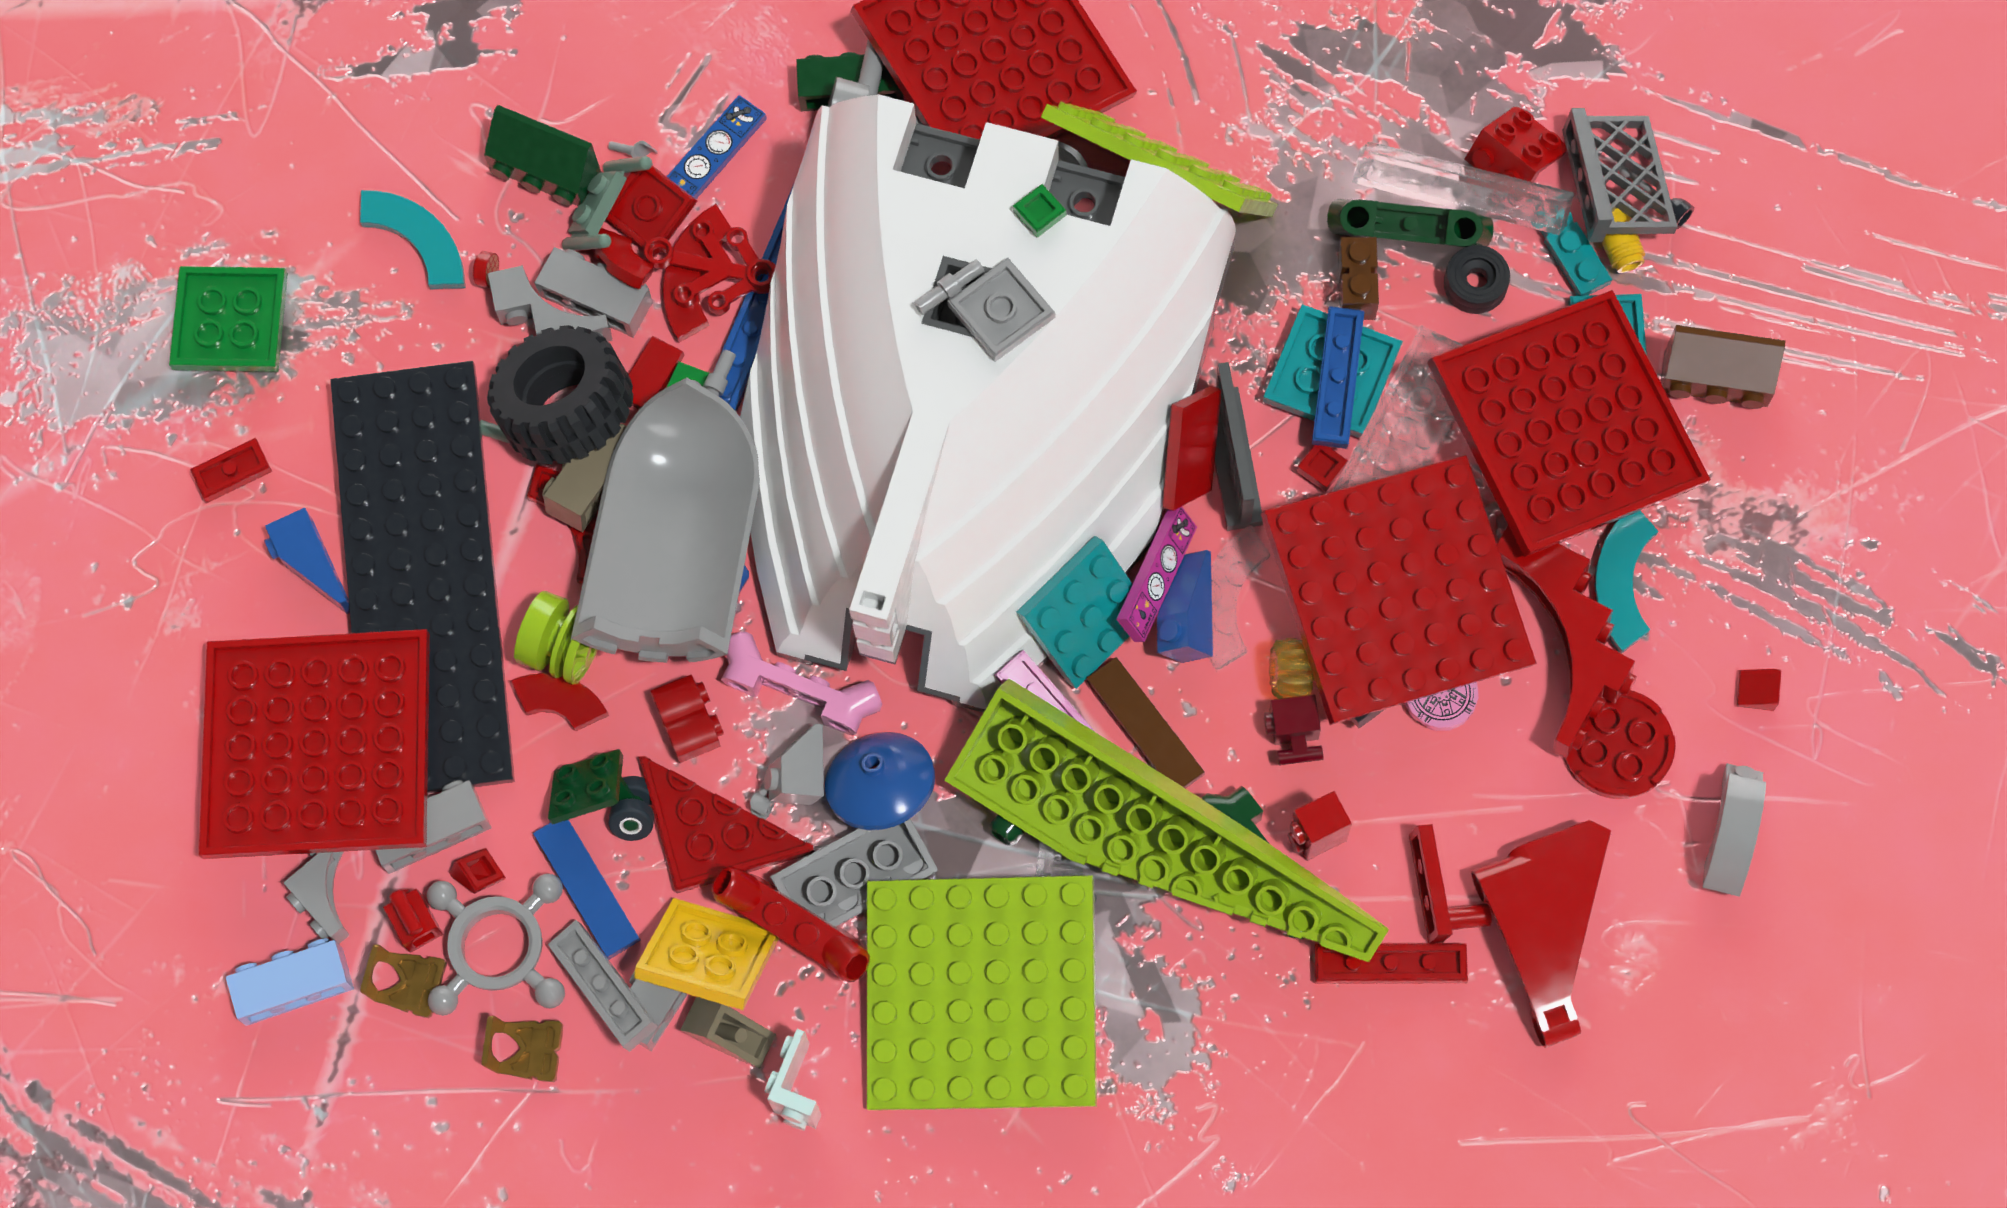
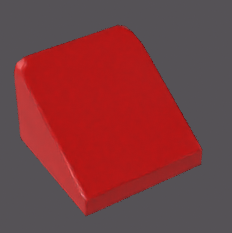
M1781 669L1740 670L1737 707L1774 711L1779 705Z

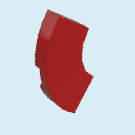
M601 228L598 234L609 235L611 244L607 248L594 249L596 258L598 260L602 259L607 265L606 270L612 276L638 290L641 289L652 276L654 265L643 260L634 252L631 246L633 241L631 238Z
M550 673L530 674L511 680L528 716L540 712L557 714L568 720L575 731L609 716L600 699L580 682L573 685L566 682L563 676L555 678Z

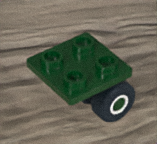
M620 749L608 753H600L574 764H566L556 769L553 774L548 819L551 824H556L606 807H612L609 813V828L611 832L623 840H641L651 833L654 824V813L649 806L652 805L646 780L639 776L622 778L624 755Z

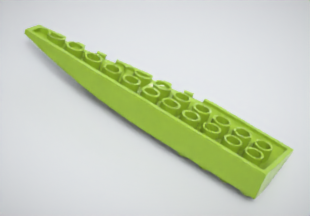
M1011 679L1006 680L997 689L944 780L1071 861L1083 865L1087 863L1102 868L1103 872L1115 876L1119 874L1139 881L1138 884L1150 888L1155 886L1172 892V895L1229 915L1237 914L1250 919V922L1264 927L1269 925L1286 931L1288 935L1299 939L1304 937L1319 942L1321 946L1369 962L1389 931L1378 920L1265 840L1170 778Z

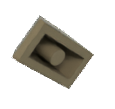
M696 997L681 1028V1031L703 1044L759 1069L776 1036L775 1033L731 1007L700 997Z

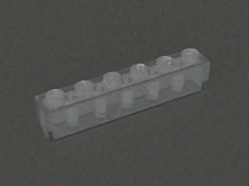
M1371 141L1367 142L1359 150L1352 182L1458 210L1471 211L1477 215L1560 235L1567 225L1574 192Z

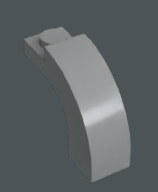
M1726 764L1722 779L1720 810L1712 843L1704 864L1702 888L1740 897L1753 857L1766 793V782L1763 781L1764 772L1754 770L1748 766Z

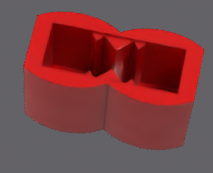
M691 674L651 690L652 697L679 763L721 747L718 737L724 735L717 715L714 714L709 717L704 704L711 701L703 681L695 683Z

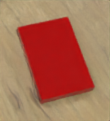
M1209 386L1171 405L1163 508L1174 511L1212 491L1221 400L1220 388Z

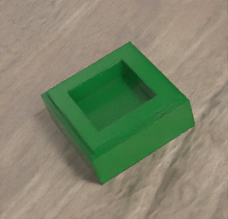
M1043 184L1013 205V212L1037 238L1066 216V209Z

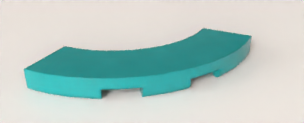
M361 190L360 223L362 227L390 231L411 242L425 262L428 273V285L431 290L466 288L463 262L457 246L444 225L432 213L414 201L399 195L374 190Z
M1641 511L1621 518L1615 523L1601 549L1595 571L1594 591L1596 593V601L1613 610L1610 623L1615 626L1609 639L1621 654L1650 632V628L1644 622L1636 605L1633 591V575L1640 553L1659 531Z

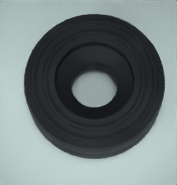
M1482 245L1468 246L1458 251L1450 259L1444 276V289L1449 301L1461 311L1471 314H1482L1496 308L1505 298L1510 283V270L1504 257L1496 250ZM1472 272H1480L1486 277L1487 283L1482 287H1473L1468 283L1467 276Z

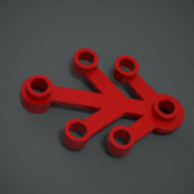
M704 219L694 223L692 232L694 239L705 246L712 258L673 250L671 243L662 237L652 238L645 245L644 254L646 260L653 264L656 269H663L673 265L706 272L690 283L679 284L674 289V298L680 307L687 308L692 306L696 301L697 295L729 277L741 281L725 291H714L708 297L709 308L716 315L727 313L730 309V303L751 291L757 294L769 293L776 265L769 260L759 259L749 243L747 232L741 227L731 228L727 232L726 239L730 249L738 251L746 265L732 263L716 238L713 225ZM701 228H708L710 230L704 236L697 234ZM736 235H741L744 237L743 240L739 243H734L731 241V239ZM659 252L666 254L664 259H654V256ZM761 274L769 276L768 280L764 282H759L756 278ZM684 291L691 293L688 299H680L679 295ZM717 299L725 300L724 305L720 307L714 306L713 302Z

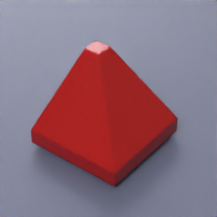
M487 848L457 860L449 872L454 880L474 894L506 878Z

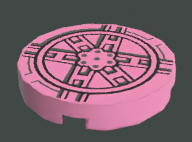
M1476 682L1405 703V706L1410 716L1415 721H1419L1422 725L1427 726L1426 728L1434 731H1450L1463 725L1473 714L1478 701V685Z

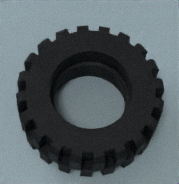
M566 325L560 326L558 330H554L551 327L541 330L542 334L535 337L531 334L523 339L524 343L520 346L514 345L508 351V357L505 360L501 359L495 369L497 374H492L488 386L487 401L490 406V412L512 448L516 452L521 453L522 457L531 461L537 460L538 463L552 464L553 461H557L558 464L571 463L573 458L577 457L581 460L588 457V453L596 448L599 451L606 446L607 439L610 437L614 438L620 432V424L626 422L630 413L629 408L633 403L634 394L632 392L633 385L631 379L606 338L591 329L577 326L575 330L573 326ZM572 385H578L561 400L543 405L556 392Z

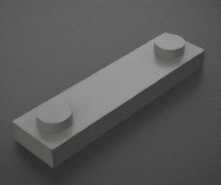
M575 920L548 944L622 1047L630 1052L658 1028V1025L580 922Z

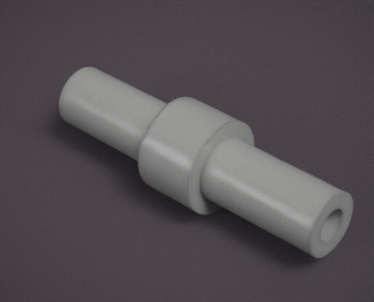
M975 259L954 275L948 273L936 282L937 287L914 302L917 310L924 315L945 299L950 300L960 293L963 286L985 272L981 263Z
M723 350L713 373L708 374L703 385L704 388L717 396L723 395L728 384L726 378L736 358L733 352Z

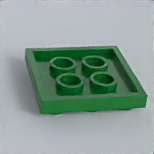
M180 266L169 366L172 370L278 372L288 278L286 269Z

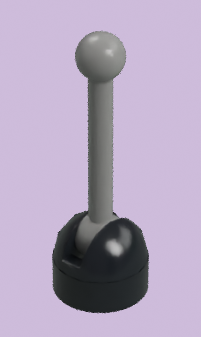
M1624 166L1619 170L1621 176L1630 178L1632 181L1638 177V175ZM1644 180L1639 184L1651 196L1657 193ZM1672 198L1671 203L1678 226L1677 229H1679L1691 217L1695 207L1682 198Z

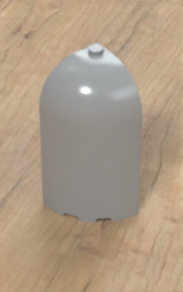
M685 378L665 388L648 400L625 428L611 456L571 639L613 655H615L617 649L639 653L638 660L667 663L668 656H687L686 659L689 662H698L728 654L759 490L758 454L752 436L737 412L722 398L702 387L697 381Z

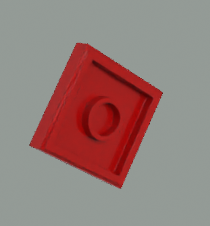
M652 165L649 170L630 173L606 219L642 248H645L646 243L655 237H662L669 241L698 200Z

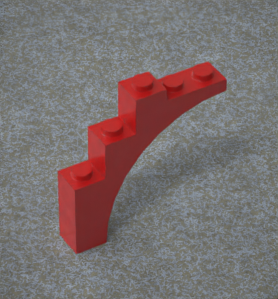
M1508 525L1497 543L1506 572L1516 577L1538 598L1553 619L1565 646L1570 669V701L1567 715L1555 739L1553 752L1567 758L1572 748L1576 750L1581 748L1589 732L1584 727L1590 717L1595 720L1598 718L1606 703V699L1615 704L1621 693L1626 696L1629 694L1637 679V676L1633 674L1635 660L1605 646L1615 626L1610 623L1613 610L1583 595L1592 578V574L1588 573L1590 559L1561 544H1556L1524 557Z

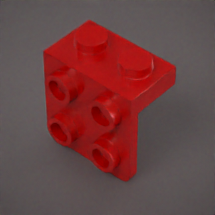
M1513 107L1482 128L1464 160L1518 203L1526 196L1540 172L1564 156L1567 148L1556 133L1549 131L1536 121L1530 112L1520 107Z

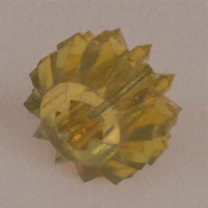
M1297 638L1276 640L1270 650L1271 656L1269 659L1268 673L1270 675L1269 684L1271 685V692L1278 699L1310 695L1315 679L1302 640H1297Z

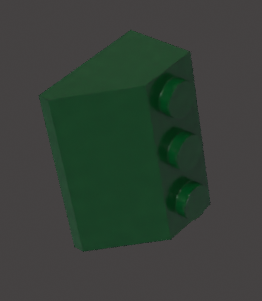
M498 104L496 105L484 152L490 172L502 180L507 181L511 178L521 182L524 188L533 193H540L542 191L552 195L562 205H581L589 193L588 185L597 174L601 173L592 143Z

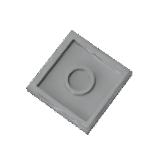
M1008 257L948 301V307L995 362L1056 318L1055 311Z

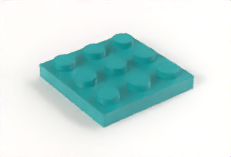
M1303 304L1301 305L1263 396L1264 403L1315 421L1328 313ZM1366 327L1362 328L1350 435L1363 440L1403 342Z
M1094 536L1017 611V614L1063 678L1075 689L1130 637L1117 621V617L1133 584L1105 542Z

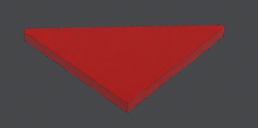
M646 756L639 757L676 893L714 883L718 874L729 866H734L749 873L815 852L813 845L807 841L805 842L789 834L786 830L742 809L741 806L706 790L690 779L655 763Z

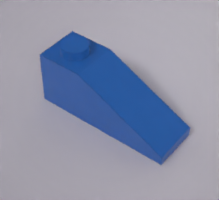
M304 507L265 525L270 538L264 541L273 560L280 558L287 569L346 614H349L350 608L347 594L314 520Z
M1208 550L1184 555L1157 616V653L1181 663L1213 657L1211 551Z

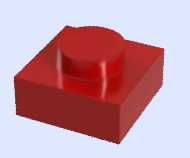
M1315 445L1298 465L1297 472L1326 492L1347 467L1348 460L1329 446Z

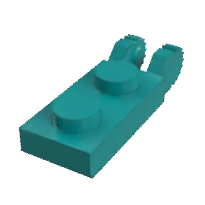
M1560 200L1553 204L1554 214L1563 227L1556 232L1551 220L1543 210L1534 213V220L1545 239L1546 247L1576 296H1588L1611 285L1612 278L1578 223H1574L1572 214L1563 201Z

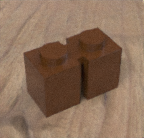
M1341 237L1338 252L1339 308L1365 311L1364 320H1376L1379 305L1377 237Z

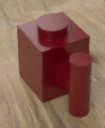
M1315 694L1271 700L1269 712H1264L1266 734H1273L1274 745L1289 743L1291 745V749L1277 751L1279 766L1324 760L1322 745L1307 747L1306 742L1319 740L1321 732Z

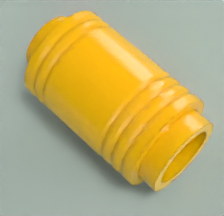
M1618 208L1612 212L1615 222H1629L1631 220L1630 216ZM1606 234L1602 244L1611 267L1616 268L1618 273L1632 271L1644 264L1643 257L1645 256V251L1638 234Z

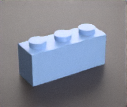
M328 938L319 939L309 943L306 950L297 953L293 951L280 952L273 955L270 962L261 965L249 963L236 968L235 974L226 976V981L237 1020L248 1026L354 990L343 947L335 940L330 941Z

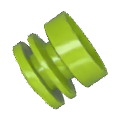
M541 591L532 601L522 620L514 648L515 661L537 671L543 670L550 662L549 672L551 676L559 678L563 675L566 682L573 685L579 683L591 666L598 650L571 639L578 605L569 613L568 599L548 591Z

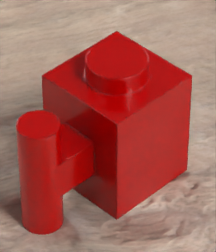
M400 889L389 895L391 903L383 906L403 946L410 953L444 935L427 902L417 889L412 891Z

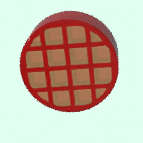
M481 251L474 262L473 280L477 286L491 288L488 273L499 271V257L496 253Z

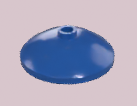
M879 732L866 735L847 745L832 761L825 778L826 798L835 815L852 827L863 830H883L895 827L916 815L929 800L935 784L934 764L925 747L912 737L895 732Z

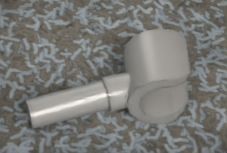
M643 140L636 142L634 145L610 141L608 145L610 150L626 153L632 158L647 156L651 152L658 154L655 148Z
M763 779L758 792L751 797L750 806L752 814L766 820L771 814L775 803L769 802V798L766 797L769 790L765 789Z

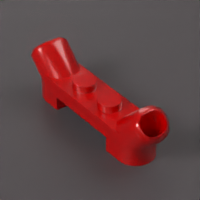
M734 866L726 867L716 877L712 886V892L717 902L734 909L832 971L842 981L847 983L855 982L867 971L870 964V955L861 946L859 940L842 928L833 926L776 890L775 886L754 874H748Z

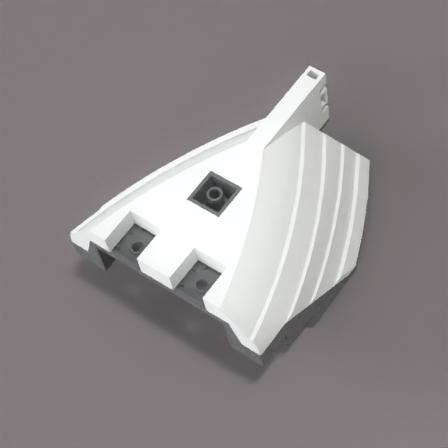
M882 95L848 99L830 107L822 105L817 111L807 147L787 203L781 245L770 284L758 349L750 370L740 416L752 436L758 454L760 483L751 527V538L757 574L777 655L812 666L815 662L847 671L857 640L859 655L896 665L906 630L924 635L917 691L953 700V705L982 713L986 710L997 689L1002 685L994 674L1018 652L1024 650L1039 668L1050 658L1017 614V611L1094 536L1105 542L1127 575L1149 549L1158 531L1164 511L1162 503L1171 405L1195 394L1214 330L1216 308L1234 251L1236 228L1228 210L1220 208L1202 191L1169 169L1131 159L1126 177L1061 161L1059 160L1058 140L986 122L981 139L979 140L917 124L913 103ZM940 161L947 162L952 166L951 171L945 175H937L932 172L931 168ZM1043 184L1066 209V216L1037 238L1013 212V205ZM1088 198L1092 200L1095 206L1089 212H1080L1074 207V204L1079 199ZM1008 257L1055 311L1056 318L995 362L948 307L949 300L945 299L924 315L917 310L914 302L937 287L936 282L948 273L954 275L975 259L981 263L985 272L963 286L962 290Z

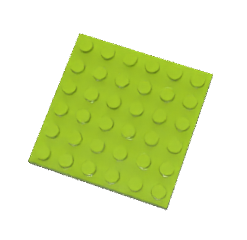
M1060 101L1058 106L1047 104L1041 118L1122 157L1169 169L1198 188L1210 199L1235 211L1272 217L1278 206L1277 203L1270 200L1272 196L1270 192L1254 185L1239 183L1240 178L1223 170L1209 169L1207 162L1191 155L1177 153V148L1160 140L1147 138V134L1131 126L1120 125L1115 122L1116 119L1099 111L1096 112L1092 109L1089 110Z
M1093 876L867 881V952L870 955V964L867 969V1110L1097 1107Z

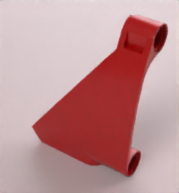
M1591 820L1518 846L1508 854L1507 858L1471 872L1475 889L1482 902H1488L1513 958L1529 999L1536 1035L1544 1048L1581 1034V1027L1570 998L1611 835L1610 829Z

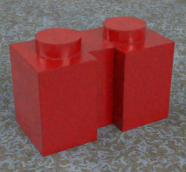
M1335 791L1294 810L1293 821L1290 824L1291 832L1288 833V838L1297 854L1302 852L1307 861L1347 842L1352 822Z

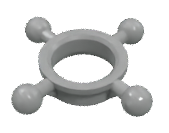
M553 874L540 875L534 881L533 894L523 904L507 897H487L465 907L457 900L456 889L451 883L437 881L429 887L427 891L429 905L439 911L447 910L456 918L449 931L447 949L450 962L457 975L448 985L437 986L430 992L428 1005L432 1012L441 1016L451 1014L457 1008L458 995L469 984L483 990L498 991L511 988L525 981L535 990L536 1001L542 1007L555 1008L563 1002L565 998L563 984L554 978L545 979L534 969L540 959L543 944L542 932L534 914L544 903L550 904L560 898L563 886L557 876ZM496 914L512 916L524 924L529 937V947L523 962L514 971L503 976L488 977L478 974L470 968L465 957L464 949L468 933L477 922L485 917Z

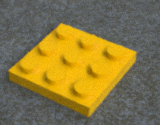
M673 898L635 967L634 978L744 1010L779 938L751 920Z

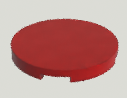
M1631 690L1627 696L1621 693L1615 704L1606 699V703L1598 718L1595 720L1590 717L1584 727L1589 732L1579 750L1572 748L1568 757H1564L1571 774L1589 791L1605 798L1630 799L1651 791L1664 779L1674 760L1676 740L1670 723L1662 712V708L1647 696Z

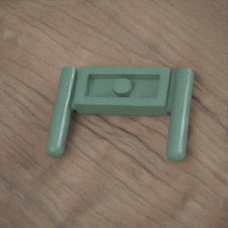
M648 156L611 160L604 163V172L597 174L590 181L588 195L573 213V223L568 230L572 235L563 240L562 246L564 250L578 251L607 248L610 246V236L598 233L627 180L623 176L624 173L649 170L652 167V160Z

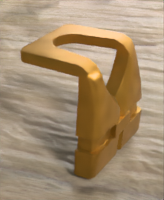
M374 944L360 992L374 1002L388 1005L407 1013L411 1011L416 1016L429 1019L432 1017L433 1012L428 1005V996L435 987L441 985L447 963L442 958L429 956L428 959H425L421 955L391 953L381 945ZM378 962L389 963L397 971L401 981L389 989L378 991L372 980L376 964Z
M488 1016L481 1060L482 1065L497 1074L511 1075L529 1080L537 1078L538 1081L554 1083L557 1080L560 1058L556 1052L561 1048L564 1025L560 1021H544V1023H539L538 1021L504 1022L496 1016ZM495 1033L509 1035L520 1047V1050L513 1057L504 1062H499L492 1053V1039Z

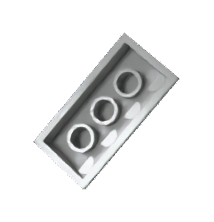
M909 819L900 825L883 830L857 829L770 876L778 891L836 927L867 910V881L922 880L937 872L938 869L913 822Z

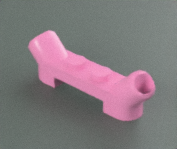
M738 632L731 635L728 654L725 655L729 665L721 679L729 687L757 698L763 685L823 709L821 717L825 726L850 735H856L862 718L880 712L883 704L874 682L866 680L838 691L830 688V683L820 677L810 675L809 679L797 675L796 670L787 664L776 662L775 665L764 662L751 633Z

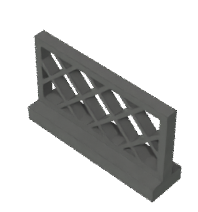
M1571 108L1562 132L1589 242H1603L1606 234H1675L1678 226L1649 116H1587L1585 108ZM1591 128H1602L1611 135L1604 141L1593 134ZM1626 128H1641L1643 137L1638 141L1624 132ZM1616 138L1631 148L1626 155L1610 145ZM1602 152L1618 162L1612 169L1599 161V156ZM1636 152L1649 160L1650 165L1646 169L1631 159ZM1624 166L1638 175V177L1633 182H1630L1617 172ZM1609 180L1625 190L1619 197L1606 189L1605 184ZM1645 180L1656 188L1657 193L1651 196L1639 188L1638 185ZM1630 194L1645 203V206L1640 211L1624 201ZM1618 208L1632 219L1629 222H1615L1612 212ZM1652 208L1663 215L1664 221H1654L1646 216L1645 213Z
M1229 362L1219 363L1216 387L1221 389L1215 468L1227 531L1263 526L1262 509L1239 388L1233 387Z

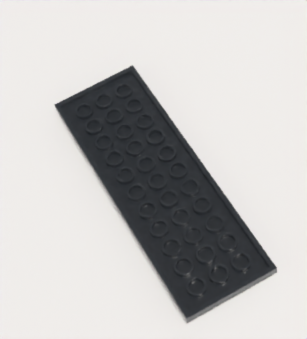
M465 361L330 379L351 632L367 633L427 629L430 634L427 794L443 792L442 788L459 780L463 782L469 780L474 787L515 782L476 365L474 361Z

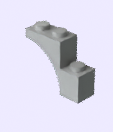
M523 265L488 273L495 312L501 325H520L533 318L536 335L542 334L541 330L550 327L558 330L560 326L570 325L575 330L577 326L591 329L604 336L607 342L613 341L606 314L598 316L574 315L551 306L534 291Z
M344 852L310 853L313 858L284 882L291 891L286 898L300 914L305 910L311 914L315 920L310 923V926L322 939L330 936L340 944L349 936V933L344 928L337 914L333 889L335 873Z

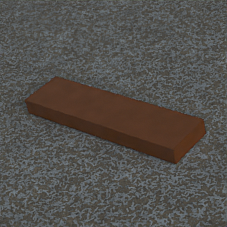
M1117 657L1087 677L1089 685L1155 770L1185 789L1205 775V771Z

